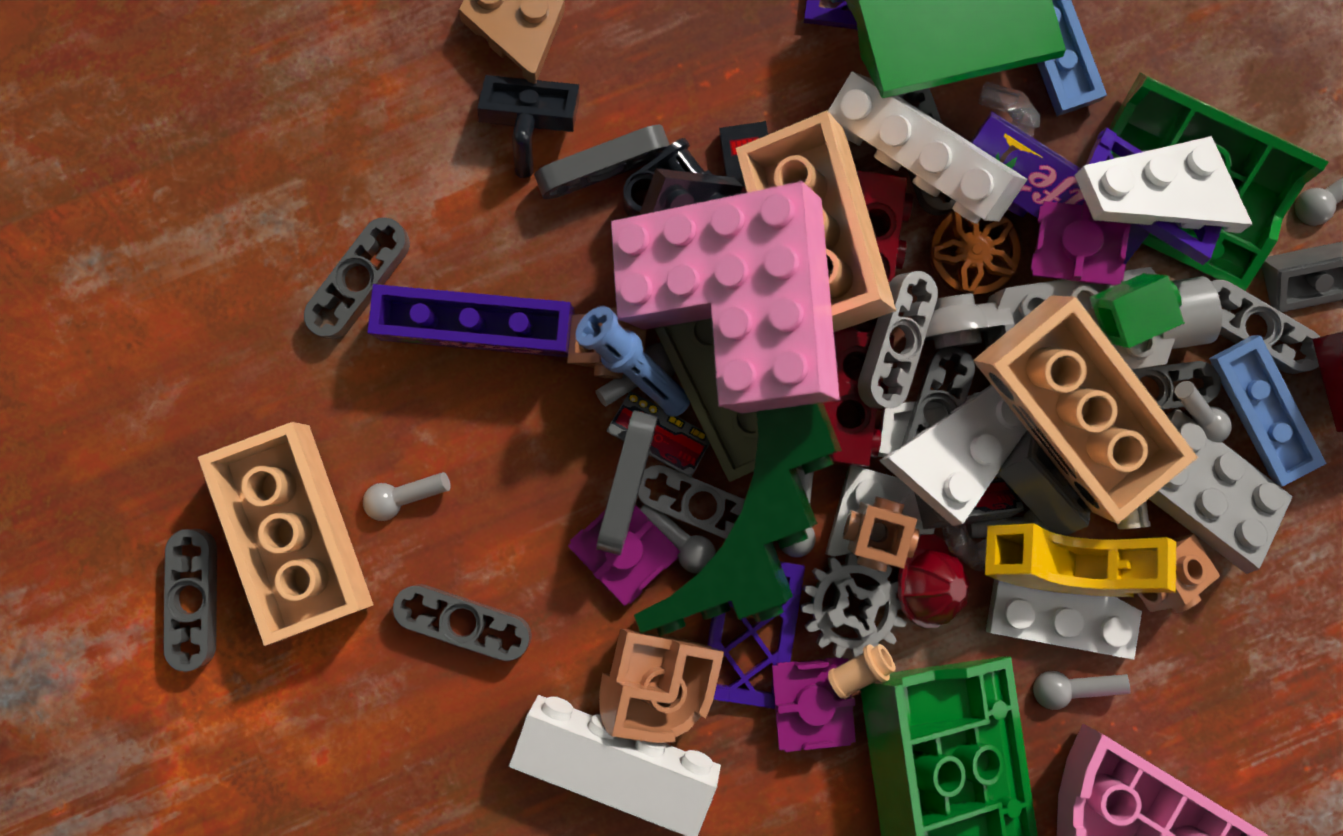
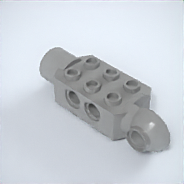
M1151 267L1126 270L1123 282L1143 273H1156ZM1201 276L1172 281L1181 294L1182 305L1180 311L1185 324L1131 348L1113 345L1131 370L1167 364L1172 349L1210 344L1216 341L1222 325V309L1217 290L1208 278ZM1057 280L1008 287L990 295L987 303L975 304L973 294L937 299L927 329L925 341L934 340L936 350L950 346L964 347L982 343L981 333H983L987 349L1051 295L1076 297L1100 328L1089 297L1113 286Z

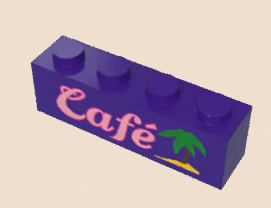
M991 111L971 140V143L1028 179L1008 210L1023 218L1027 212L1038 218L1043 201L1083 205L1085 199L1081 190L1075 187L1077 180L1074 176L1081 168ZM1131 223L1126 258L1123 264L1129 261L1150 234L1137 224Z
M373 284L368 334L381 341L568 358L572 315H575V310L571 302Z

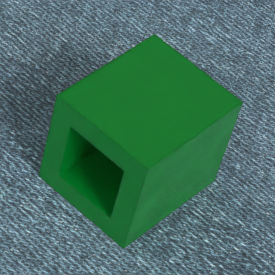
M1143 273L1089 297L1100 329L1112 345L1131 348L1185 324L1180 311L1182 305L1181 294L1167 275Z

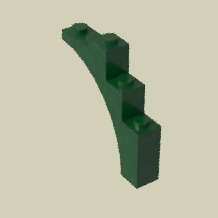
M823 402L757 411L758 441L754 474L739 517L722 547L697 576L670 597L634 614L640 633L656 628L659 636L666 635L685 627L684 618L701 612L703 620L713 618L730 611L729 601L731 600L738 619L753 615L757 623L784 613L781 604L791 599L793 594L773 541H778L780 549L809 539L805 529L817 524L796 468L802 466L805 475L833 465L830 455L842 451Z

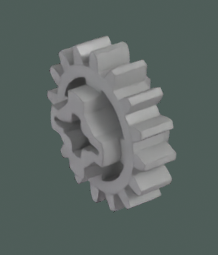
M847 553L845 564L843 565L835 557L831 556L827 558L830 568L828 572L825 573L817 568L812 570L818 583L816 586H803L802 590L811 595L812 600L811 602L801 604L800 610L813 615V618L804 626L808 632L820 629L821 633L816 643L821 648L827 646L832 641L834 642L833 654L836 657L841 658L846 648H850L852 657L855 658L863 654L865 646L871 644L875 647L879 645L878 642L882 639L891 644L897 642L890 630L893 626L905 627L907 622L897 616V610L902 609L899 598H896L895 595L898 592V580L890 582L887 580L892 572V568L889 565L886 572L878 571L857 564L856 555ZM850 573L865 574L871 577L877 584L869 585L865 588L856 586ZM832 583L835 591L831 603L823 607L822 610L824 594ZM847 591L859 599H864V603L858 606L861 621L849 612H843V609L849 606ZM885 605L883 618L876 627L874 620L878 608ZM843 624L851 626L854 632L857 633L858 638L840 636L830 628H837Z

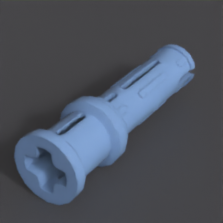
M604 306L597 307L589 311L581 319L576 329V340L583 348L596 351L601 356V362L609 371L624 373L641 391L657 403L668 416H678L688 408L690 401L684 389L643 351L642 340L635 332L624 330L618 324L617 316L610 308Z

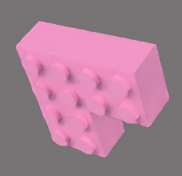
M801 181L611 221L617 319L645 330L712 318L719 406L739 413H748L839 400L822 199L805 183Z

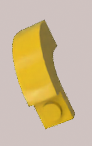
M1034 523L987 526L985 575L1021 587L1077 595L1134 597V593H1176V542L1168 537L1115 540L1077 538L1053 533Z

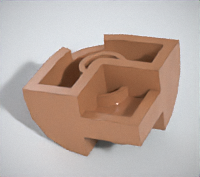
M620 628L610 674L602 673L600 715L603 727L612 737L653 743L676 742L675 737L689 731L701 717L706 719L714 699L724 652L705 644L675 636H659L658 633L654 635Z

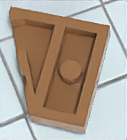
M463 0L459 9L460 19L472 32L484 37L488 41L489 47L501 58L507 56L522 69L523 77L528 82L536 84L565 12V0Z

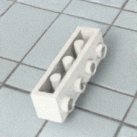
M853 71L828 110L845 130L847 140L857 145H861L863 140L877 148L874 154L877 160L896 171L901 166H904L916 174L912 181L916 186L935 197H938L939 193L943 192L956 201L952 209L973 223L977 224L981 218L999 222L1028 180L898 95L882 99L871 78Z
M538 695L527 714L509 767L685 836H698L717 789L721 765L712 762L707 755L699 751H683L666 743L612 737L603 727L601 715L592 716L574 709L568 701L558 697L546 698Z

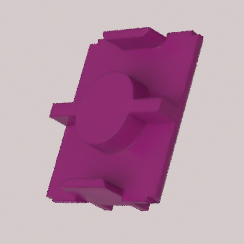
M1043 201L1038 217L1039 229L1036 251L1033 253L1031 264L1032 276L1116 286L1123 282L1126 265L1123 263L1126 258L1131 223L1094 220L1086 201H1084L1083 205Z
M636 505L621 556L596 549L606 509L585 530L582 529L570 540L572 543L568 546L594 573L593 575L600 579L624 606L628 602L631 604L642 593V589L664 568L667 569L678 558L677 555L680 553L678 548Z
M832 657L825 658V660L781 662L772 666L779 750H784V752L801 751L802 749L811 750L848 746L856 742L853 706H856L855 698L851 694L850 697L841 699L832 688L828 678V671L848 662V658Z

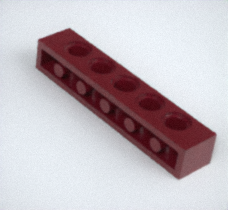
M857 171L869 217L878 219L884 226V235L875 238L887 280L890 283L895 277V269H902L905 261L907 242L899 239L902 222L907 223L910 218L913 194L906 193L907 177ZM878 317L872 319V328L869 332H858L852 326L834 332L839 400L823 402L842 450L830 455L832 462L835 464L867 467L870 465V458L877 459L879 455L881 430L874 429L877 410L883 411L884 409H875L867 406L859 396L858 381L848 378L843 371L845 357L855 356L864 362ZM890 334L889 340H890V345H891V347H892V349H893V347H894V335H891V334ZM879 378L878 386L884 389L883 394H887L888 386ZM841 403H850L857 408L860 419L854 429H847L839 424L836 418V411Z

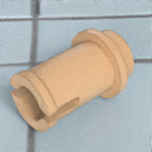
M870 644L863 648V654L835 669L829 670L828 678L836 694L841 699H846L851 694L877 680L882 683L888 681L890 678L889 674L895 671V664L883 645L879 644L874 647Z

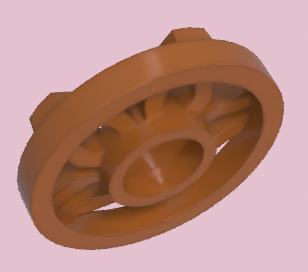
M954 211L938 225L931 238L929 253L932 268L940 281L957 293L973 294L974 296L991 293L1007 283L1018 267L1021 249L1017 232L1012 222L1003 216L999 222L993 221L985 225L981 232L979 231V222L976 224L964 218L971 227V232L966 234L962 229L961 218L963 216ZM953 222L954 235L958 240L951 239L940 244L944 230ZM1000 227L1002 232L999 237L992 240L988 236L989 232ZM1006 237L1010 246V257L1003 250L995 249V247L1003 244ZM950 247L955 248L954 256L939 253ZM994 257H997L1007 266V269L994 266L991 261ZM942 263L960 265L958 269L959 282L946 272ZM983 268L988 274L1001 276L992 284L977 287L984 276ZM967 270L976 272L970 286H968Z

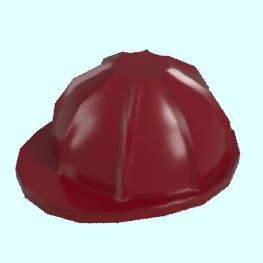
M920 534L912 558L907 557L904 568L899 569L898 598L902 611L910 622L921 628H937L942 624H947L968 604L967 598L971 582L968 581L963 565L957 557L952 555L943 539L934 534Z

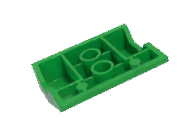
M831 0L832 3L846 1L857 22L860 57L882 99L1062 58L1066 51L1052 0Z
M1141 72L1138 74L1109 127L1110 130L1117 133V136L1143 152L1212 136L1252 225L1241 233L1224 232V227H1222L1212 257L1204 265L1191 259L1151 233L1143 241V244L1216 279L1226 280L1246 291L1277 243L1282 220L1306 183L1324 171L1329 161L1315 153ZM1111 151V153H1112L1114 159L1121 157V156H1119V155H1117L1116 153H1114V152ZM1180 227V229L1198 239L1193 229Z
M1003 656L897 671L889 674L890 678L888 681L882 683L877 680L860 690L881 836H1038L1011 657Z

